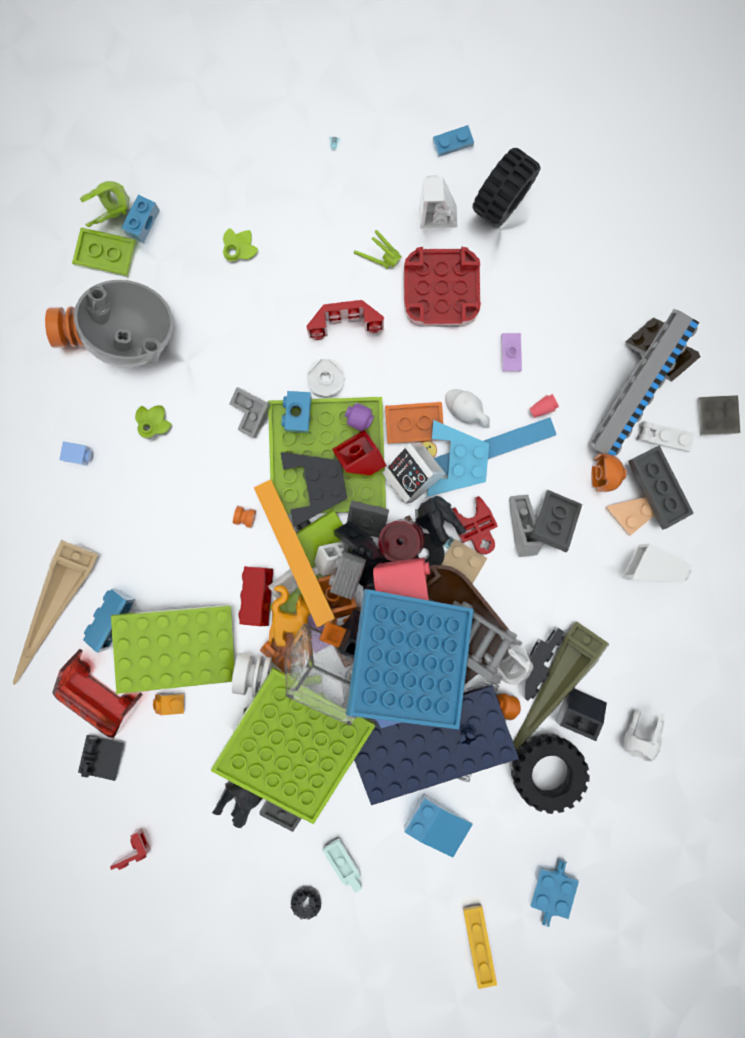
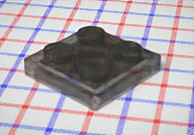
M738 395L698 398L700 436L741 433Z

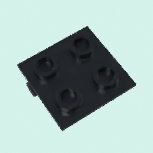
M86 735L78 773H81V777L84 778L94 776L116 781L124 743Z

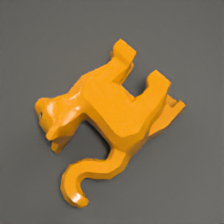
M277 585L274 587V591L280 592L281 597L273 601L271 607L272 625L269 630V642H276L277 646H285L287 640L284 638V634L292 633L294 634L295 648H304L306 646V639L303 636L308 626V617L311 613L301 595L298 596L295 606L297 614L280 611L279 607L286 603L289 598V591L286 587Z

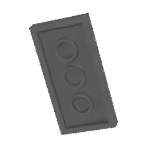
M660 445L628 461L662 530L694 514Z

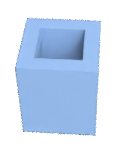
M63 441L59 460L87 466L92 458L91 447Z

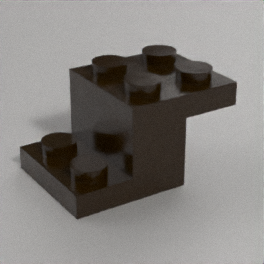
M653 317L625 341L627 346L639 352L643 358L665 322ZM687 346L685 351L679 354L674 368L667 373L665 379L671 382L701 357L699 351Z

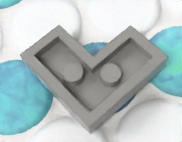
M236 387L229 405L245 412L237 430L252 438H256L271 403L240 387Z

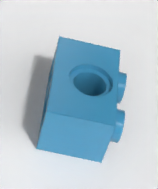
M138 194L121 229L127 236L144 244L160 209L154 201Z
M287 391V396L283 397V407L286 408V415H282L281 425L285 427L286 432L309 433L311 392ZM294 408L302 410L301 414L297 417L291 415V411Z

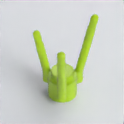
M375 230V233L386 246L375 237L371 239L385 251L382 257L384 261L354 250V254L378 263L386 269L389 266L394 268L402 258L399 254L400 252L394 249L378 230Z

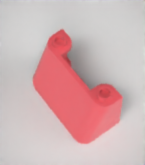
M425 558L378 563L373 569L375 590L429 601L426 583L427 574H430L429 562L425 563Z

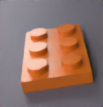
M442 402L385 406L387 444L444 441L431 439L433 420L444 424Z

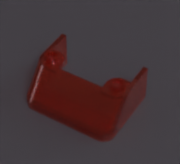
M79 649L59 670L52 694L60 703L105 736L114 738L137 708L143 694L139 693L136 697L130 694H123L121 697L117 696L90 676V665L86 661L80 660L83 650Z

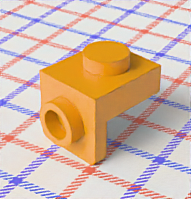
M155 694L153 710L161 716L184 714V694Z

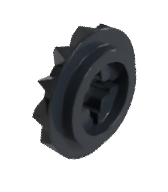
M301 888L293 894L290 908L293 914L299 917L300 920H310L316 917L321 910V898L315 890ZM307 897H309L308 901L311 907L307 906L305 911H303V905L300 903L305 902Z

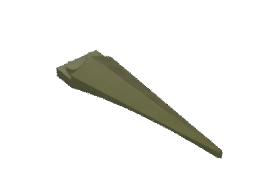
M577 621L565 636L549 671V677L543 683L514 740L516 751L597 664L602 654L610 645Z

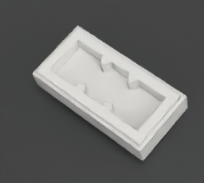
M291 569L268 586L276 599L281 597V593L274 591L275 586L281 585L286 587L289 595L298 588Z

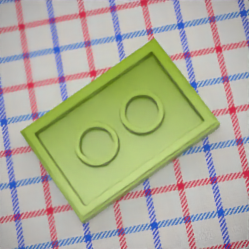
M81 227L72 264L129 277L137 241L136 239Z
M334 509L296 532L312 568L316 566L314 560L319 546L341 542L340 539L334 536V530L343 524Z

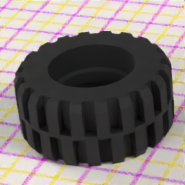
M510 149L497 163L478 191L472 204L474 212L494 227L501 226L511 216L530 190L541 170L540 164L521 149Z
M541 734L539 738L537 736L532 737V741L528 743L525 741L522 744L523 748L517 750L519 759L512 761L513 771H511L514 780L513 784L521 798L530 807L533 806L539 812L544 810L547 814H553L554 811L563 813L565 812L564 808L572 809L575 807L573 803L576 800L580 802L583 799L581 794L582 792H587L586 782L590 781V775L587 773L589 767L585 762L584 755L570 741L554 734L552 736ZM547 756H557L567 766V776L564 782L553 790H541L535 785L532 778L535 765Z

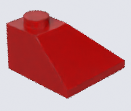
M365 430L332 449L347 473L372 475L387 466L379 449Z

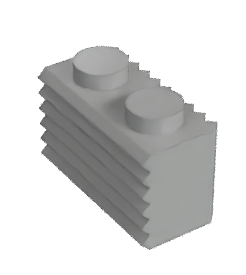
M344 552L341 557L338 556L334 566L338 568L336 575L332 574L329 585L332 586L330 592L352 600L367 559Z

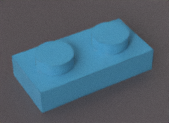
M469 125L433 136L432 139L438 157L474 145Z

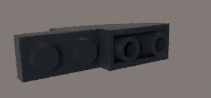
M554 627L545 642L538 638L529 654L533 670L530 676L522 682V697L527 701L530 698H535L539 691L537 689L538 686L549 677L550 673L548 671L550 669L544 663L545 661L548 663L554 654L552 652L553 649L564 640L563 634L565 632L558 627Z

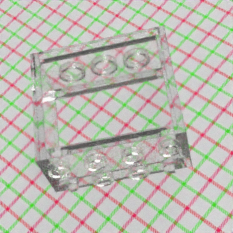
M303 623L284 653L286 697L351 725L356 717L348 716L346 713L354 658L340 654L337 647L319 640L322 631Z

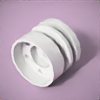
M239 652L233 672L232 693L245 695L248 687H252V696L255 697L258 688L261 687L273 668L272 657H266L265 664L262 665L263 657L259 655L256 664H254L252 654Z

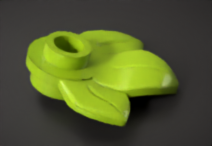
M228 228L224 233L222 239L225 245L223 255L226 260L230 262H235L239 259L248 260L257 254L258 248L251 245L252 233L250 230L236 234L231 228ZM235 250V255H230V251Z
M162 405L153 406L149 410L144 406H140L136 410L135 421L138 423L137 431L141 437L152 438L155 434H164L170 429L172 424L164 420L165 410ZM149 426L150 429L145 431L144 427Z

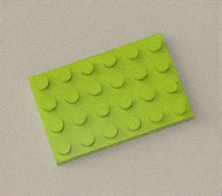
M230 604L111 615L116 694L232 682L234 652Z

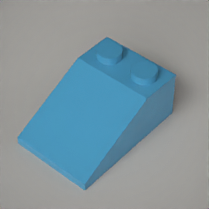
M423 793L403 827L404 832L417 841L453 858L473 823Z

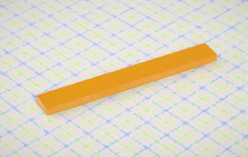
M270 479L253 487L317 628L325 625L327 621L336 620L272 480Z

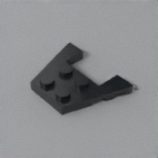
M281 452L283 470L304 467L310 506L290 509L293 527L347 499L342 465L339 460Z

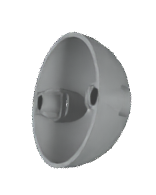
M108 280L90 287L79 298L74 310V323L77 335L85 348L98 360L117 367H136L146 363H156L159 359V354L168 344L174 325L171 309L163 297L150 287L130 280Z

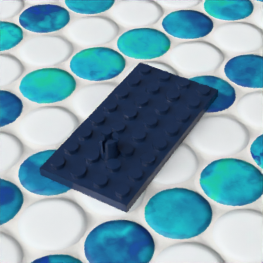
M493 684L463 693L459 729L403 722L381 728L378 722H374L376 726L354 761L372 806L517 760L519 756Z

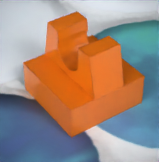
M327 621L319 640L339 648L347 629Z

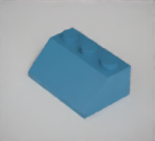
M117 588L106 591L102 599L104 602L101 608L98 607L94 612L93 617L95 619L84 631L85 637L83 641L97 653L108 650L113 642L111 615L129 613L136 600Z

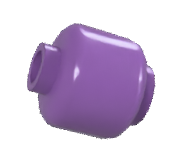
M360 403L354 404L353 407L349 406L345 413L347 425L359 431L369 429L374 419L372 409Z

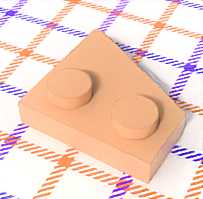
M646 497L605 507L628 536H631L655 516Z

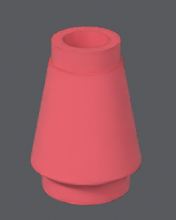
M551 394L544 396L529 409L533 417L536 418L537 416L555 412L559 405L554 395Z

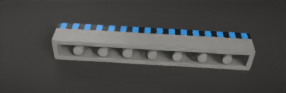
M672 310L589 442V445L603 454L615 456L620 453L623 442L632 434V428L635 423L641 420L644 409L653 401L656 390L664 384L665 376L674 368L677 357L685 351L686 343L690 337L695 335L700 322L680 310Z

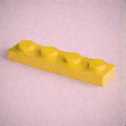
M482 904L463 908L477 987L482 989L497 986Z

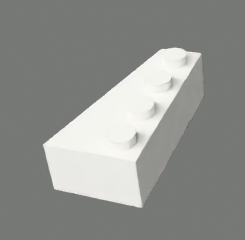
M429 175L423 178L419 205L420 229L458 227L457 205L444 177Z

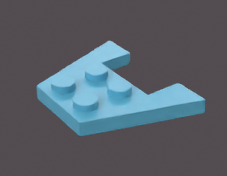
M433 420L431 439L450 441L447 479L441 478L427 490V497L486 482L489 443Z

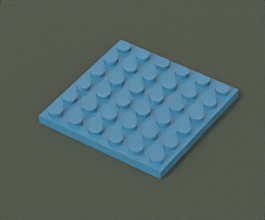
M364 589L346 715L459 729L474 609Z

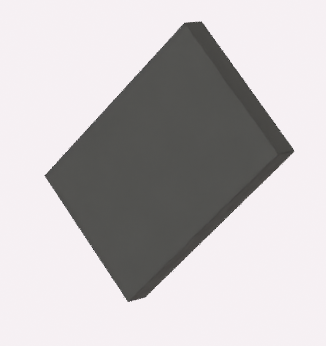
M547 489L531 538L567 553L583 504Z

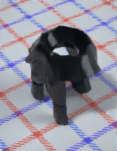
M440 496L429 498L426 502L420 504L419 509H415V523L429 532L434 545L438 547L444 545L450 539L443 527L445 521L453 525L458 535L466 532V529L452 510L451 504Z
M228 781L225 783V789L212 814L221 815L225 805L234 798L236 803L230 815L233 817V826L242 829L247 822L250 811L263 798Z

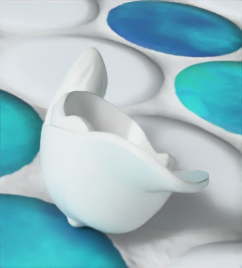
M452 389L446 393V406L457 418L468 423L480 422L481 427L490 428V418L483 413L481 399L475 394L461 389Z

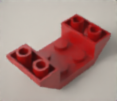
M363 300L329 303L322 305L306 325L309 338L322 340L325 336H328L326 321L339 323L342 319L356 321L363 317L365 332L369 331V333L373 334L379 333L384 329V316Z

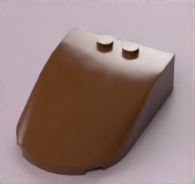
M430 566V574H427L426 583L428 597L431 600L453 605L454 601L459 603L465 601L473 606L472 609L504 631L509 630L462 572L450 566ZM482 623L469 644L468 654L471 656L476 653L489 630ZM498 633L495 634L484 655L489 653L494 657L503 641ZM483 655V657L481 658V659H483L482 663H483L484 665H487V662L485 661V658H484V655ZM468 666L466 668L465 684L478 675Z

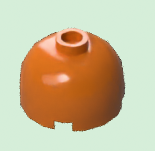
M597 454L594 458V461H597L596 466H592L591 469L592 485L597 487L596 492L614 491L626 478V469L621 460L616 456Z

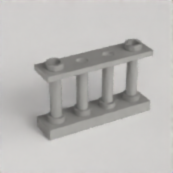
M454 601L453 603L455 606L473 608L472 605L465 601L462 603ZM473 611V618L475 619L471 626L470 643L481 623L487 626L489 630L476 653L472 654V656L468 654L467 666L488 681L499 684L502 676L496 673L498 671L496 668L511 643L521 646L523 642L517 639L518 635L508 629L504 631ZM498 633L504 637V640L490 664L484 665L481 658L495 634Z

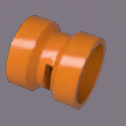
M237 505L232 523L235 525L242 523L245 527L252 529L256 510L249 509L245 511L244 507Z

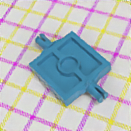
M559 859L557 870H548L540 867L530 907L545 913L542 925H546V927H550L552 916L569 919L579 884L578 879L564 873L567 861Z

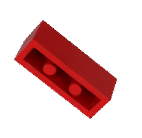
M244 566V571L242 572L243 584L240 592L241 607L238 613L239 624L259 627L269 626L271 591L268 586L272 584L273 568Z

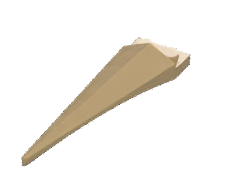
M62 539L60 540L49 564L13 678V685L17 683L43 640L91 572L98 556L97 553Z

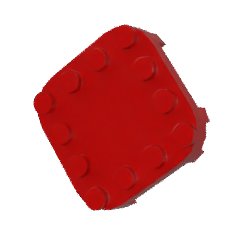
M461 246V249H423V247H418L408 255L404 264V309L411 323L422 326L465 325L475 320L481 306L480 259L474 252L470 251L468 247Z

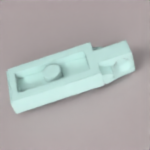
M338 838L323 847V853L342 884L344 883L345 886L350 884L355 893L362 890V885L358 879L361 877L359 870L341 840Z

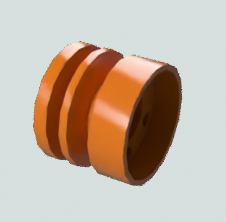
M73 306L67 307L66 311L63 307L47 308L45 313V329L48 342L52 348H66L69 342L73 347L78 345L85 347L77 335L74 323L75 308Z

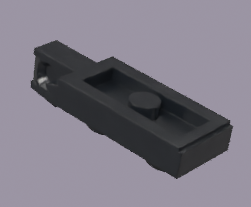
M350 521L334 530V536L361 555L365 553L372 560L379 557L378 547L373 538Z

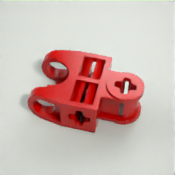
M480 496L474 498L477 506L475 507L476 514L474 517H464L461 513L459 514L456 507L452 508L466 531L474 528V530L468 533L458 535L461 542L465 543L471 540L475 550L482 555H486L495 548V540L490 531L497 528L498 525L489 507ZM487 521H490L489 523L479 527V525ZM482 540L489 542L488 550L480 547Z

